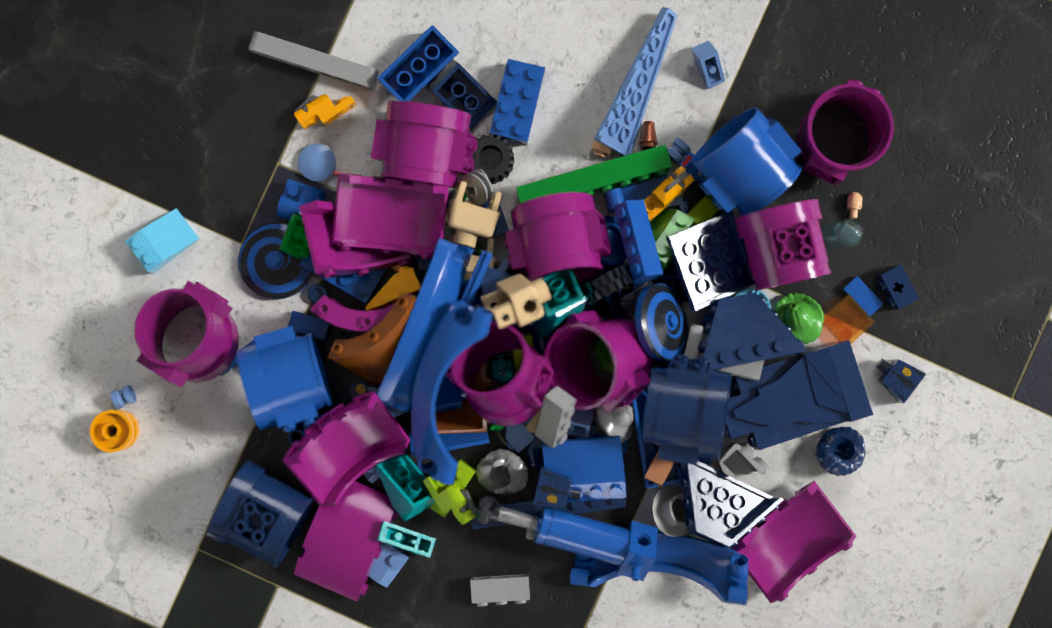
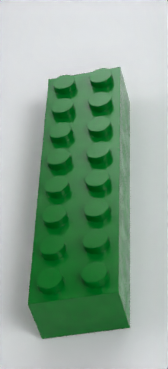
M665 144L516 187V193L520 204L537 197L557 193L581 192L593 196L594 193L600 191V194H604L613 189V187L618 186L622 189L629 187L631 182L637 181V184L648 181L652 176H655V178L665 176L672 168V164Z

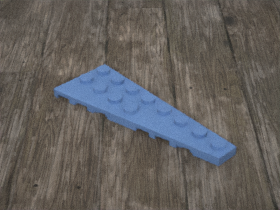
M666 7L661 8L594 140L622 157L632 153L678 16Z

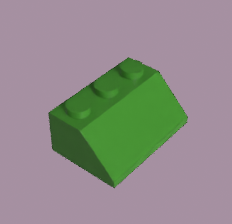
M663 210L650 223L663 273L673 259L666 237L690 228L694 224L695 219L680 210Z

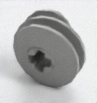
M476 169L462 177L461 181L467 182L465 193L471 202L480 206L492 199V185L483 170Z

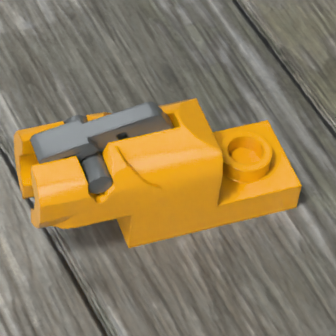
M327 94L320 95L319 97L311 95L293 114L304 129L318 123L319 119L327 126L357 106L351 96L348 98L347 96L342 97L335 106Z
M683 166L679 167L672 175L665 179L644 200L649 222L676 200L679 194L694 181L691 174L688 175Z

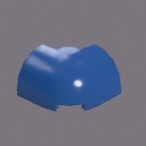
M288 179L282 197L280 196L277 216L290 220L291 215L294 214L302 217L299 206L316 200L324 202L326 192Z

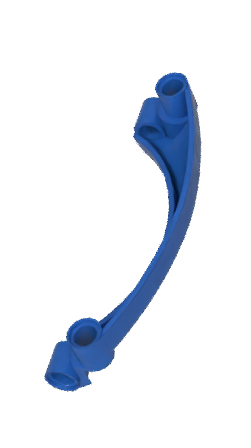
M442 238L438 239L433 251L434 256L384 380L382 384H379L376 391L377 396L384 405L409 412L414 378L421 356L441 318L452 303L457 300L474 249L460 243L455 244Z
M462 300L452 303L434 329L421 356L412 389L411 428L418 467L422 472L429 473L430 478L443 484L454 483L458 462L445 448L436 427L435 402L438 388L452 362L465 349L488 335L493 312L487 309L475 308L473 310L472 306H468ZM458 308L465 309L462 315L455 314ZM426 458L431 459V462L428 464L422 463Z
M658 531L656 560L649 572H664L688 578L707 588L723 603L747 605L749 566L747 556L699 538L686 535L670 537ZM576 554L574 559L575 567L571 570L570 584L596 587L622 575L617 574L618 565Z

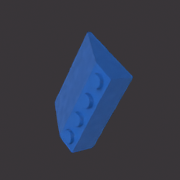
M621 435L569 439L561 445L558 444L553 449L542 442L544 467L573 478L571 487L582 490L580 501L627 498ZM568 499V502H577L575 500Z

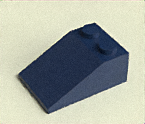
M454 59L427 86L448 108L471 114L470 129H473L497 103Z

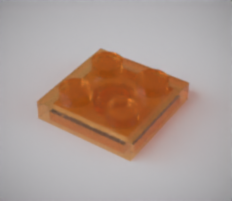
M847 294L824 315L823 325L838 341L850 340L852 344L875 322L851 295Z

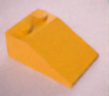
M408 265L397 269L398 273L394 274L365 307L366 310L375 311L397 301L400 294L407 295L410 293L414 295L419 293L422 284L416 270L413 267H408Z

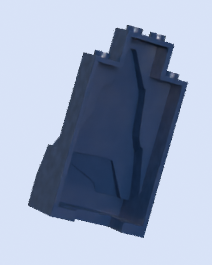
M850 340L834 342L764 365L759 382L732 376L731 388L733 392H736V395L729 398L724 436L727 439H733L749 433L748 442L754 450H762L843 422H853L874 415Z

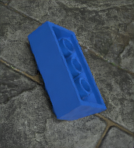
M432 25L377 79L395 99L409 102L459 54V51Z
M626 200L615 206V214L635 286H640L663 274L644 200Z
M488 427L487 432L439 434L447 451L490 442ZM410 432L411 455L416 457L413 435Z

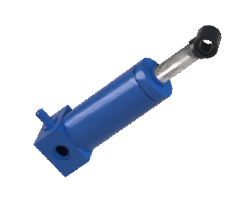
M488 496L481 499L475 513L476 519L483 524H490L498 520L534 530V543L618 565V575L629 577L635 582L645 579L656 560L658 528L643 523L631 521L628 529L545 506H543L538 516L501 507L495 498Z

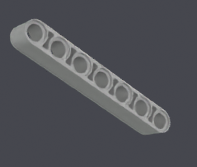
M256 31L253 32L248 50L255 54L369 90H373L379 72L373 68Z

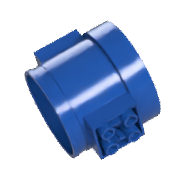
M754 107L738 115L718 130L695 153L691 162L701 173V176L698 177L701 181L699 186L708 197L711 194L713 195L711 200L720 211L724 209L728 213L735 207L739 214L744 216L766 207L789 188L802 170L801 166L794 160L802 151L776 120L771 117L767 119L758 107Z
M289 326L254 336L255 345L237 350V362L245 395L259 430L262 431L278 426L282 431L292 433L298 431L300 426L310 427L320 418L319 409L333 406L327 376L313 334L307 333V335L298 336L296 330Z

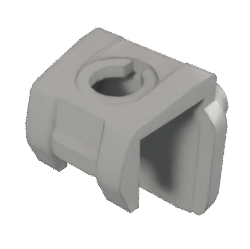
M744 442L742 444L729 443L720 454L719 460L716 459L719 470L733 478L735 475L723 462L734 451L754 472L758 471L760 474L765 475L766 468L768 467V464L762 458L757 456L752 458L755 451Z

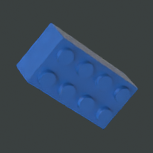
M512 59L507 60L490 134H494V136L499 135L507 141L528 145L545 67Z

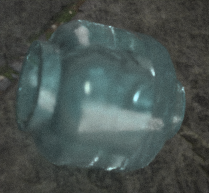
M845 219L842 223L838 222L833 230V233L836 234L835 240L847 247L857 246L864 232L861 231L862 227L859 224Z

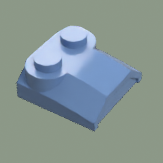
M382 542L380 546L382 548L381 555L378 560H374L369 577L387 588L410 556L400 548Z

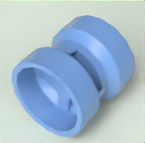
M679 138L674 140L672 147L667 148L670 160L677 165L682 161V157L691 151L690 147Z
M130 385L124 386L122 390L110 392L112 403L116 409H121L126 404L137 402L136 394Z

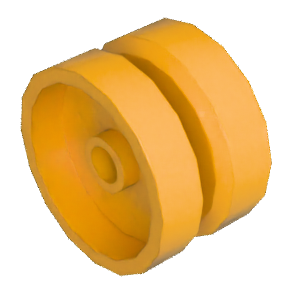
M114 409L101 412L94 418L90 426V436L97 448L104 452L112 453L128 449L134 445L139 436L140 428L133 414L127 410Z

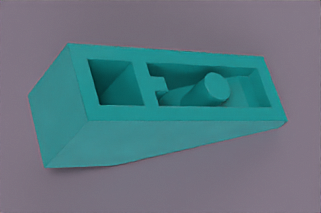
M386 521L382 522L377 538L378 541L429 558L436 540L435 538Z

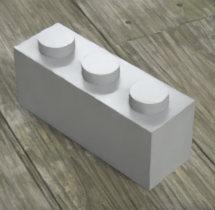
M559 386L545 395L535 436L552 449L566 441L568 437L567 431L571 425V416L575 411L576 399Z
M528 574L471 577L472 604L476 603V606H487L489 602H495L496 605H505L507 601H515L516 604L526 603V600H530Z

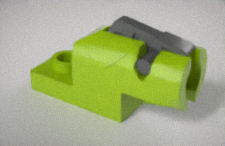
M430 476L423 480V483L443 514L452 510L454 516L462 525L475 518L477 508L468 490H463L458 482L447 487L446 484L440 483L430 478Z

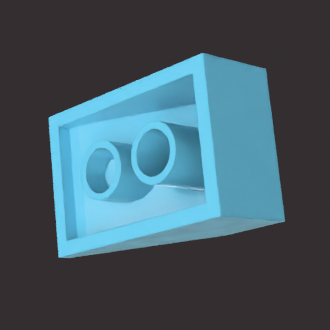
M174 209L139 230L125 242L145 269L150 273H155L198 241L199 237L178 209Z

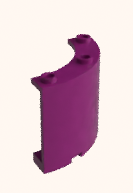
M338 173L331 243L339 245V249L351 250V247L382 249L384 253H393L394 251L422 255V259L432 260L435 245L438 239H443L449 186L419 183V181Z
M316 200L299 206L315 274L323 275L324 278L349 274L364 276L369 274L370 271L400 265V267L409 266L412 264L411 261L417 260L416 254L401 251L384 253L382 249L351 247V250L339 249V245L331 243L335 211L333 202Z
M324 295L311 310L322 319L336 326L349 330L368 332L386 317L394 304L375 311H357L344 306L335 298L330 300Z
M370 392L354 397L353 402L345 406L343 404L336 406L316 420L315 423L304 431L306 435L301 441H295L283 462L321 507L336 506L349 486L371 467L391 457L403 455L410 442V438L377 394Z
M354 481L342 495L336 506H319L302 546L304 551L298 558L294 575L357 602L361 595H365L369 586L366 582L375 559H379L382 548H380L382 542L377 540L382 522L391 523L399 515L392 507L388 495Z
M815 481L797 490L795 496L789 500L784 499L779 504V508L766 515V519L763 522L755 524L749 534L740 537L738 544L731 548L728 547L748 557V574L770 603L785 600L789 596L788 592L803 577L814 573L818 569V565L841 550L847 551L853 546L852 542L857 537Z

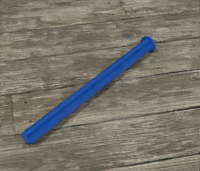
M487 251L481 252L461 298L468 306L472 305L493 255ZM458 308L455 314L462 315L465 309Z

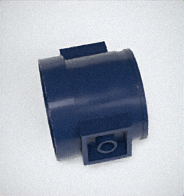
M686 355L673 356L667 369L654 367L645 408L643 443L659 446L657 459L698 465L700 457L719 460L727 419L732 374L712 371L713 362L706 358L690 359Z
M247 461L223 495L209 524L207 536L225 546L230 543L277 568L299 534L314 499L267 475L265 468Z

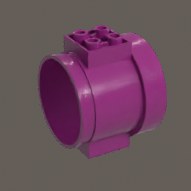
M849 79L843 85L831 88L822 94L812 104L798 130V147L802 151L801 155L804 158L801 166L802 170L832 185H837L844 181L847 173L864 169L879 160L887 151L893 137V117L887 103L884 101L885 96L881 95V92L875 88L862 86L863 83L856 79ZM832 104L843 105L854 110L863 119L868 130L869 141L866 153L859 163L851 165L838 164L827 159L817 149L812 137V121L818 108Z
M388 101L385 120H376L371 152L372 159L383 162L381 176L456 188L458 173L468 174L474 169L475 160L472 158L473 151L476 152L478 141L475 140L476 136L469 133L471 114L430 104Z
M581 192L550 194L523 202L511 211L514 230L506 231L507 238L504 239L505 246L509 249L510 253L508 264L517 273L523 276L527 275L528 281L532 282L554 271L572 268L578 283L595 278L603 272L601 258L611 256L612 253L605 218L595 209L594 199L590 194Z
M818 199L786 204L735 219L739 239L743 238L752 279H754L755 291L831 274L819 220L823 218Z
M189 280L183 289H168L153 295L143 304L135 320L134 336L136 344L141 351L136 362L166 381L183 387L186 381L200 383L218 377L233 362L239 345L238 328L233 317L230 315L233 308L227 305L229 301L198 281L193 284ZM201 305L206 316V332L203 341L197 350L187 358L168 363L163 353V338L169 323L184 309Z
M595 310L571 314L566 319L567 323L555 331L545 349L544 357L554 371L549 385L551 390L559 386L575 398V409L587 410L602 406L609 413L629 406L650 385V378L648 376L652 367V358L646 353L640 343L636 324L621 318L603 321ZM595 333L605 341L613 357L614 380L611 387L604 384L598 378L591 364L590 346Z
M491 321L488 335L465 349L452 362L445 375L455 386L462 388L470 405L483 419L495 425L512 426L527 421L542 408L544 397L550 392L549 385L554 371L545 357L540 356L533 347L528 345L515 328L510 325L499 328L495 321ZM503 351H524L522 367L517 376L507 386L487 393L473 391L476 374L489 358Z

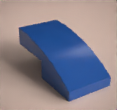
M292 311L288 327L292 326L296 332L305 335L312 333L315 338L326 341L332 323Z

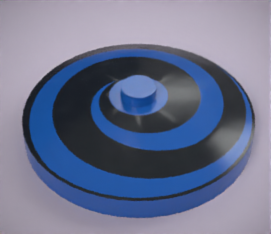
M270 223L256 228L245 238L239 251L238 268L243 281L254 293L265 298L278 300L292 297L301 292L313 276L311 272L299 266L302 259H296L279 250L288 226L287 224Z
M664 283L648 285L642 290L636 303L635 324L638 338L642 347L651 358L659 362L672 361L673 356L677 357V355L682 353L686 344L688 332L686 312L679 295L672 287Z

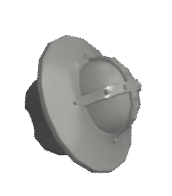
M602 406L596 407L593 422L602 436L621 435V442L626 441L633 432V407L627 406L609 413Z
M676 485L664 486L658 490L651 506L655 525L664 535L670 537L683 536L688 532L685 525V508L682 504L683 490Z

